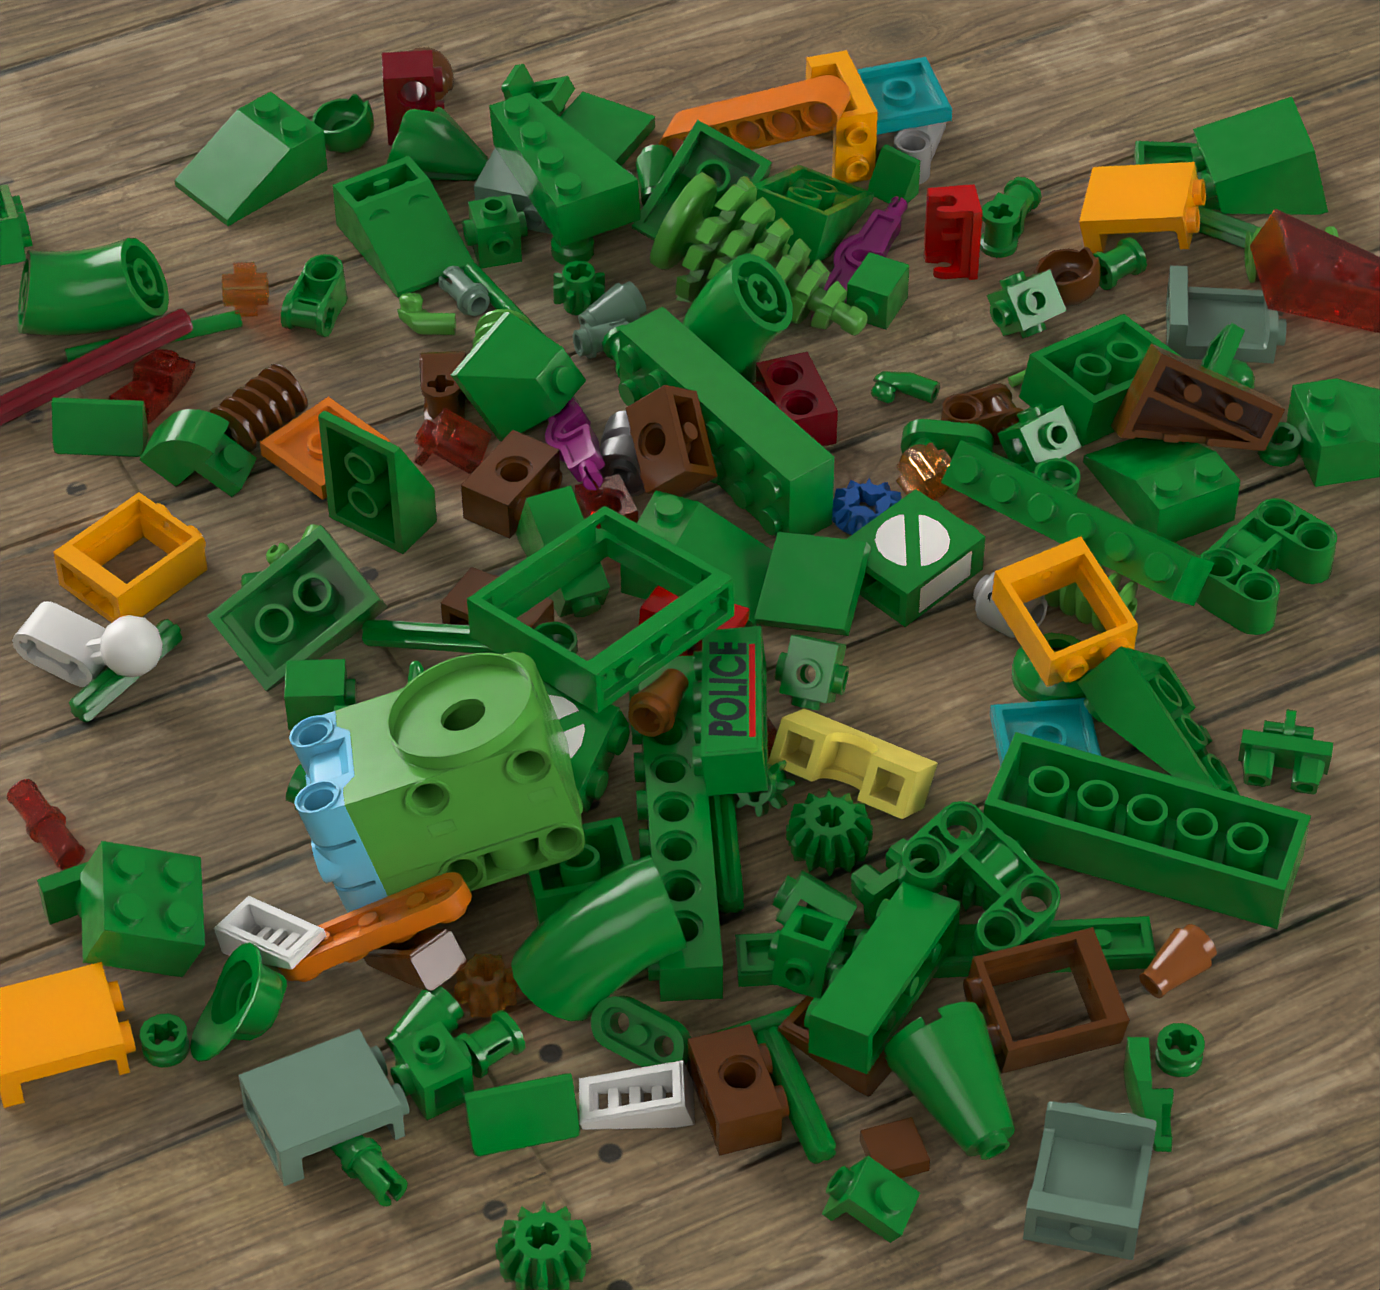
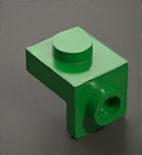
M518 64L514 66L502 84L501 90L505 100L529 92L556 115H559L565 109V104L574 92L575 87L569 76L534 82L526 66Z
M866 1156L850 1168L842 1166L832 1176L825 1191L830 1197L822 1215L833 1221L847 1212L891 1243L902 1236L920 1192L873 1158Z

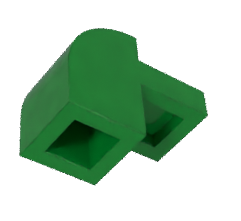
M185 409L173 413L155 429L139 460L175 487L196 471L230 497H233L242 489L257 458L224 434L230 422L208 411Z

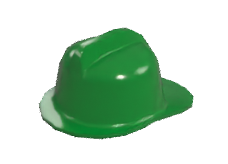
M253 943L241 944L232 952L225 962L216 988L196 1024L190 1048L191 1056L198 1062L209 1061L218 1055L229 1044L231 1039L250 1041L262 1036L272 1027L278 1016L287 988V979L262 964L259 948Z

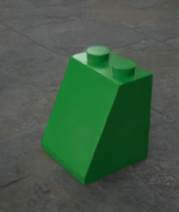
M1292 96L1193 129L1197 146L1190 148L1193 162H1195L1197 172L1205 170L1206 174L1200 176L1205 181L1207 199L1216 198L1221 213L1321 215L1328 212L1316 153Z

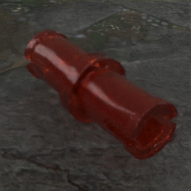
M23 779L14 784L7 793V800L26 822V832L34 842L43 845L54 860L55 865L61 870L78 865L86 854L85 848L82 844H79L65 825L66 817L62 811L48 803L39 791L36 783L31 779Z

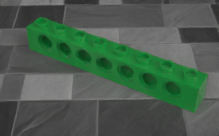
M677 656L629 691L630 702V699L636 693L660 677L663 671L670 668L681 671L689 682V687L683 695L674 725L668 732L650 737L639 733L631 725L632 745H642V752L633 753L635 783H645V790H636L637 821L647 820L648 829H639L640 858L650 854L687 944V948L669 955L648 967V980L659 981L660 1002L723 999V958L709 797L706 793L704 776L694 775L692 746L701 745V743L695 744L693 733V714L701 713L695 711L693 682L698 681H696L694 657Z

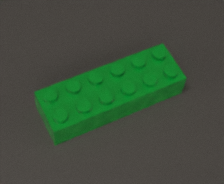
M664 307L619 328V350L617 356L620 363V384L618 390L621 399L627 406L663 385L697 391L717 477L710 480V482L717 483L732 497L734 503L740 509L747 510L758 520L764 531L769 535L776 537L777 532L814 535L832 525L835 457Z
M1015 732L984 803L983 813L1000 830L1003 829L1004 834L1013 840H1019L1020 846L1030 858L1273 929H1278L1301 864L1311 815L1018 732Z

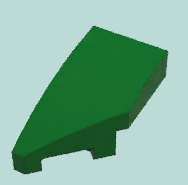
M1127 1037L1123 1074L1130 1107L1133 1114L1156 1121L1153 1143L1154 1151L1171 1152L1172 1133L1170 1116L1174 1089L1152 1088L1149 1037Z

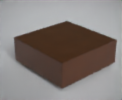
M912 1117L860 1130V1143L865 1155L873 1158L900 1179L929 1171L930 1158Z

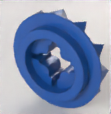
M870 477L865 484H858L850 480L847 488H836L833 499L832 521L840 530L853 535L902 499L901 492L891 491L888 482L875 485ZM860 502H866L869 506L875 505V513L872 509L869 510L867 506H860Z

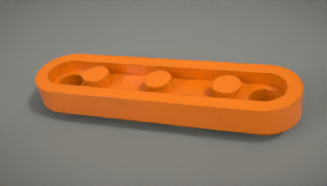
M448 872L440 876L438 875L318 925V927L325 930L326 938L292 970L278 967V969L288 981H310L331 967L344 962L352 963L359 961L368 955L370 951L392 942H405L421 930L438 923L446 924L459 919L466 912L472 898V893L461 874Z

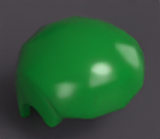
M358 94L351 95L349 99H335L323 103L313 114L312 122L324 130L325 147L328 151L346 154L358 150L369 141L374 130V115L369 101L364 102Z

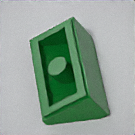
M53 397L52 444L54 453L141 457L149 436L144 401Z
M571 1073L464 1094L467 1129L475 1156H485L579 1136V1119Z

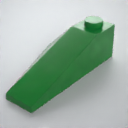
M1121 646L1077 682L1086 696L1083 701L1089 713L1096 720L1105 723L1169 774L1177 778L1240 795L1226 766L1215 755L1208 753L1206 746L1213 740L1207 729L1203 726L1199 727L1190 717L1189 713L1196 707L1164 657Z

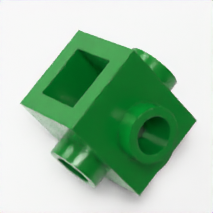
M511 195L469 201V220L462 221L463 234L466 245L473 247L479 267L483 269L522 262L521 237H526L528 234L527 223L523 210L516 212Z
M1050 270L1026 277L1024 271H1020L999 280L1001 289L986 295L991 305V318L995 325L1000 328L1003 336L1020 332L1022 339L1047 329L1044 321L1067 311Z
M1040 403L1029 407L1017 414L1020 422L997 433L1008 460L1024 467L1030 472L1035 471V467L1044 460L1053 458L1067 460L1066 455L1081 448L1076 436L1075 424L1071 417L1066 414L1063 405L1044 409L1043 404Z
M791 635L787 653H780L776 665L775 681L781 682L779 693L792 696L791 705L812 710H819L821 702H835L836 694H844L848 681L849 667L843 665L847 645L804 635ZM811 666L814 668L816 673L815 679L813 681L810 679L808 675V671Z
M797 904L783 929H778L775 932L769 947L768 959L774 961L771 983L790 989L797 994L821 999L829 985L830 977L838 964L844 965L848 960V953L841 951L847 921Z
M442 1021L424 1029L414 1030L403 1039L393 1043L396 1066L390 1069L394 1084L398 1083L401 1086L406 1097L411 1096L426 1120H430L465 1103L464 1094L474 1091L471 1054L463 1039L459 1036L453 1038Z

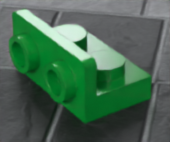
M801 870L797 879L787 875L772 901V905L779 909L776 914V921L782 925L786 924L800 899L807 902V908L847 921L846 925L857 908L856 900Z

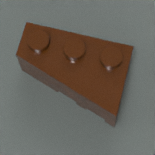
M1151 343L1111 427L1120 438L1135 439V437L1160 439L1164 442L1172 443L1181 441L1202 443L1215 447L1265 451L1285 409L1267 395Z

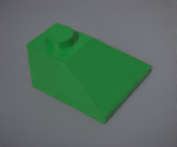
M504 312L451 374V377L499 441H502L512 430L522 433L561 412L586 382V379L562 346L511 312Z

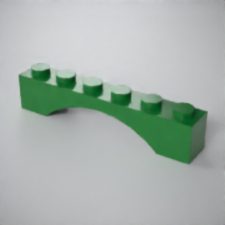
M960 440L941 481L946 486L1060 544L1081 536L1099 564L1173 601L1194 606L1214 565V562L1098 508L986 448Z

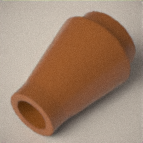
M673 668L666 669L660 677L630 699L628 718L636 731L645 736L654 737L668 732L673 727L683 695L689 687L688 679L681 671Z
M1187 924L1183 929L1175 928L1147 969L1139 975V979L1150 994L1161 999L1170 990L1211 968V960L1217 954L1216 947L1210 937L1196 925Z

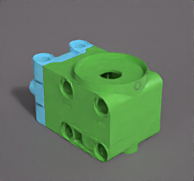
M512 652L504 655L475 653L446 660L425 670L400 690L327 714L308 717L295 725L290 732L289 739L306 773L307 784L296 796L294 804L311 837L312 852L318 871L325 883L333 882L347 913L444 873L456 872L461 874L470 891L529 873L528 871L538 870L569 860L577 856L584 848L585 837L581 820L583 803L575 786L567 738L535 662L524 653Z

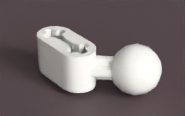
M42 602L39 604L12 640L14 648L23 659L79 687L88 685L100 674L106 665L117 675L128 677L142 676L157 665L162 654L163 645L158 629L146 618L132 615L122 616L109 624L105 629L99 624L53 602Z

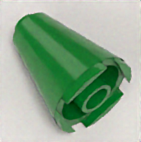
M963 1001L938 1008L942 1018L926 1025L922 1017L896 1033L885 1046L884 1052L887 1056L885 1058L891 1070L967 1156L979 1155L982 1160L991 1159L1003 1153L1010 1146L1008 1139L1015 1132L1013 1120L983 1013H981L975 1002Z

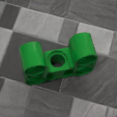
M1279 498L1264 500L1237 525L1230 527L1221 539L1200 555L1214 562V565L1196 603L1241 632L1250 635L1267 633L1275 624L1280 594L1278 580L1267 571L1270 569L1275 571L1278 568L1294 579L1306 584H1318L1326 581L1332 572L1336 550L1337 534L1335 530L1327 523L1287 500Z
M958 801L947 805L910 838L903 847L897 872L900 884L906 882L931 892H936L955 874L960 878L965 875L992 901V905L979 918L973 935L971 948L974 957L1035 942L1050 927L1055 918L1061 899L1058 885L1028 857L1024 849L1015 840L1004 834L977 806L970 802ZM952 825H961L969 829L972 836L968 839H957L950 835L947 828ZM917 858H924L932 862L936 869L929 873L918 872L912 867L910 862ZM1030 896L1037 897L1044 902L1047 909L1041 912L1030 911L1024 906L1022 899ZM992 930L1001 931L1007 935L1010 943L1006 946L993 945L986 939L985 933Z

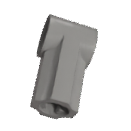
M947 122L903 129L895 135L894 148L920 160L919 184L926 182L930 177L931 161L945 131Z

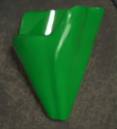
M437 107L433 112L410 109L404 114L399 132L389 153L387 164L410 156L430 180L477 181L489 158L443 108Z

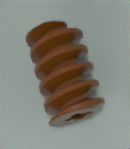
M276 363L271 364V367L264 368L258 374V377L251 378L244 387H239L231 397H226L218 407H213L209 412L230 422L224 434L248 452H252L257 447L256 441L260 442L270 436L269 431L276 432L282 428V421H292L295 417V411L303 412L306 410L308 400L292 373L283 365Z

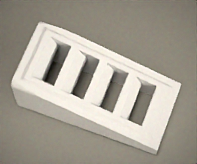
M251 896L245 898L214 927L219 945L224 954L230 956L241 944L251 942L259 948L262 964L291 970L326 938L323 928Z
M683 1060L579 1078L580 1126L583 1130L677 1128L695 1125L693 1081ZM629 1093V1105L622 1106L621 1094ZM644 1093H652V1101L644 1102ZM666 1093H673V1097L666 1098ZM599 1094H608L607 1109L599 1110Z

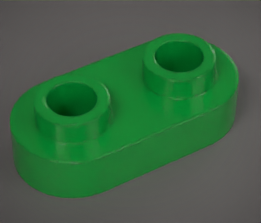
M916 419L904 427L900 448L902 454L916 464L948 467L960 440L993 452L994 438L986 428L977 424Z
M629 996L605 998L594 1008L591 1016V1030L597 1042L603 1047L640 1067L683 1060L685 1065L687 1064L688 1039L691 1036L686 1027L680 1022ZM622 1013L629 1020V1026L625 1032L621 1030L618 1023ZM666 1036L672 1040L674 1046L670 1055L664 1052L662 1046Z

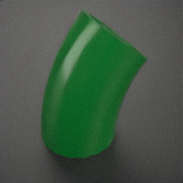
M126 238L115 243L84 250H28L26 253L27 261H24L18 299L17 323L19 334L42 336L95 334L142 324L163 316L168 310L169 293L162 268L149 248L136 238Z
M746 253L737 256L706 283L688 309L682 324L748 382L752 383L756 379V363L759 362L764 348L778 334L787 329L792 321L793 304L790 292L776 269L762 257Z
M650 854L615 870L570 898L550 914L514 953L511 961L513 977L521 991L537 1007L554 1017L567 1021H584L592 1016L594 1008L600 1001L610 997L634 976L667 956L687 948L679 921Z

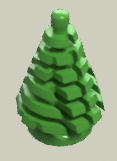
M701 172L685 186L663 220L650 253V263L664 271L676 266L684 258L681 266L689 269L690 272L687 275L677 277L675 295L678 297L676 300L693 303L706 283L721 268L737 256L750 253L758 255L769 262L782 276L790 292L793 304V316L790 323L800 324L812 310L815 314L811 321V327L826 330L835 322L841 326L842 330L853 336L858 335L864 329L867 323L866 312L844 303L847 291L838 281L834 282L828 291L824 290L830 272L819 259L814 262L813 266L804 275L810 261L808 256L811 249L803 240L795 241L789 255H786L791 246L787 241L793 235V229L785 220L780 218L768 229H765L768 222L774 221L775 209L764 197L756 201L758 189H756V186L747 176L740 177L738 183L728 189L715 204V207L722 210L720 215L710 218L708 217L717 197L716 181Z

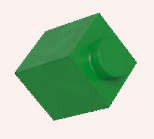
M869 252L847 283V305L855 306L866 312L867 324L886 330L908 298L910 265Z
M345 659L286 661L284 700L288 730H292L295 725L308 717L333 712L334 706L357 704L356 679H347Z

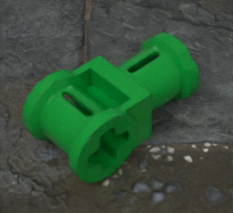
M1015 177L1006 184L1004 194L998 192L992 201L983 205L982 221L985 223L984 233L981 235L980 250L990 257L1003 258L1016 252L1018 239L1024 232L1025 217L1031 210L1039 206L1042 199L1040 189L1032 180L1026 177Z

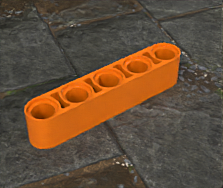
M825 75L682 110L676 113L671 120L659 145L670 148L675 156L697 120L750 150L826 133L833 130L850 100L851 93L843 80L832 75Z

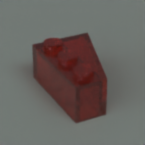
M1275 209L1250 244L1267 308L1380 333V257Z

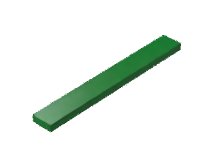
M1149 916L1053 920L1050 927L1036 940L1040 941L1093 927L1110 970L1147 969L1156 956ZM959 924L958 940L932 978L968 977L974 957L971 944L977 924ZM870 928L845 929L841 951L848 953V959L852 955V949L861 931L868 932ZM992 930L985 933L986 939L993 945L1006 946L1010 943L1007 935L1001 931ZM775 933L735 934L738 987L775 985L771 983L774 961L768 959L769 947ZM1069 967L1049 973L1071 972V969Z

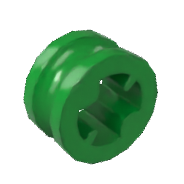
M1279 422L1265 451H1257L1259 458L1269 465L1278 467L1294 463L1299 454L1301 434L1293 425Z
M169 1013L158 1014L150 1017L143 1023L139 1038L142 1044V1054L148 1063L160 1068L172 1067L187 1057L190 1051L188 1030L185 1022L180 1017ZM170 1036L174 1037V1041H173V1042H171V1041H169V1040H167V1039H168ZM159 1039L162 1042L159 1045H157L155 1043V1040Z
M1173 1023L1165 1026L1159 1032L1154 1057L1161 1071L1178 1078L1195 1074L1201 1067L1205 1048L1204 1037L1200 1031L1188 1024ZM1178 1045L1181 1051H1189V1054L1182 1055L1178 1049H1171V1046Z

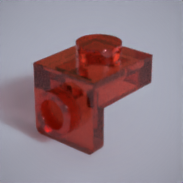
M444 407L433 422L426 419L419 428L413 441L414 444L419 446L413 462L422 467L433 453L471 475L482 463L492 434Z

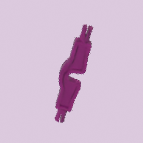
M895 196L884 211L874 210L859 233L848 237L837 247L833 258V270L827 279L824 290L828 291L832 284L838 281L847 291V283L869 252L883 257L887 256L891 245L901 232V216L908 208L905 199L901 197L898 202L899 196ZM815 312L810 317L811 321L813 319Z
M573 396L561 412L548 418L549 425L546 429L545 440L548 445L559 449L560 461L566 462L568 469L577 482L582 481L584 487L588 490H596L593 480L598 487L602 485L603 478L599 470L605 466V463L600 453L598 438L590 427L591 421L580 407L576 397Z

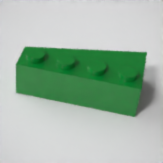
M529 92L489 105L494 147L561 247L641 220L638 179Z

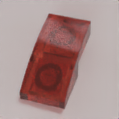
M156 349L133 364L132 381L111 394L109 400L144 401L148 425L164 412L182 391L195 370V361L179 357L178 353L172 350Z

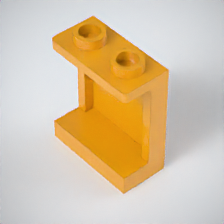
M848 51L806 57V80L832 75L843 80L851 93L850 100L833 129L832 177L846 183L871 179L876 163L878 111Z
M1195 162L1093 167L1079 219L1084 247L1090 248L1093 254L1096 252L1104 253L1108 234L1174 231L1177 233L1180 250L1190 249L1193 233H1198L1200 229L1198 207L1205 205L1206 202L1204 179H1198Z
M102 962L0 988V1096L3 1108L25 1103L20 1083L108 1060L116 1061L119 1076L130 1073L127 1054L136 1051L129 1020L118 1022L116 1013L125 1011L120 987L117 980L107 982Z

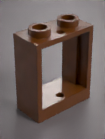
M1093 927L975 956L971 963L968 978L963 980L966 1001L975 1002L984 1015L1001 1074L1120 1044L1130 1021ZM1070 967L1091 1022L1013 1042L993 986Z

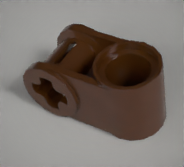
M466 351L420 353V386L424 396V420L430 429L442 432L451 431L458 428L464 422L465 394L451 377V374L465 359Z
M997 383L975 391L947 397L943 402L941 420L980 425L992 434L994 445H998L1001 442L997 433L1003 431L1002 427L1006 429L1020 422L1017 414L1024 409L1015 406L1012 402V392L1006 385Z

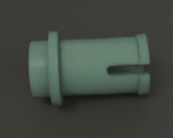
M451 266L443 271L452 280V284L440 276L439 287L457 302L460 312L464 315L478 316L488 308L490 298L488 290L484 285L474 283L458 266Z
M623 318L615 322L593 327L587 323L582 324L579 330L573 332V344L576 353L580 357L595 358L598 352H603L602 341L604 336L613 328L627 325L629 322Z

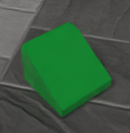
M885 144L881 148L868 191L875 193L874 197L888 204L895 196H899L898 202L902 197L908 204L919 194L920 160Z

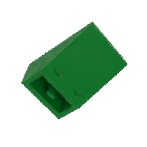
M410 156L333 185L336 225L397 298L402 294L412 293L439 282L440 276L447 279L448 277L443 271L448 267L458 266L463 270L467 264L474 262L430 179Z

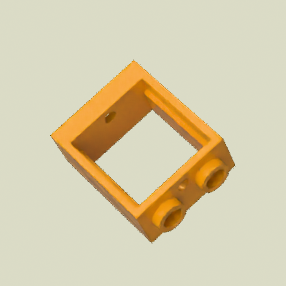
M140 492L53 552L59 585L111 623L122 616L143 617L208 570L205 554L206 542L200 531L192 525L187 526L171 515L170 511L163 504L154 503ZM142 537H145L168 554L127 584L102 567Z
M1081 536L995 571L992 600L1047 687L1062 681L1073 682L1081 678L1088 670L1098 666L1121 646L1134 649L1138 623ZM1076 582L1103 624L1106 632L1054 653L1023 603Z

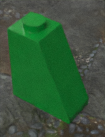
M571 485L526 498L516 536L527 558L584 520ZM598 562L549 596V599L554 601V609L559 618L574 614L576 618H581L601 609V605H604L610 589L601 562Z

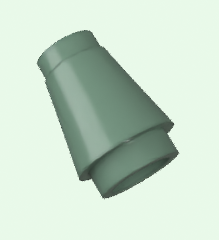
M632 282L616 283L589 306L585 312L578 315L580 325L587 323L591 327L615 322L623 318L631 323L639 319L640 315L647 311V307L641 293Z

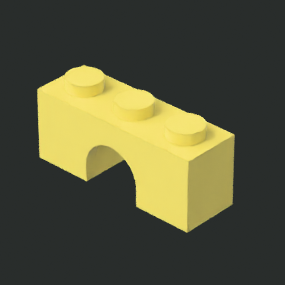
M805 708L782 717L768 764L773 765L785 760L787 763L783 770L811 782L824 778L854 786L860 790L857 801L900 819H904L924 808L938 764L935 761Z

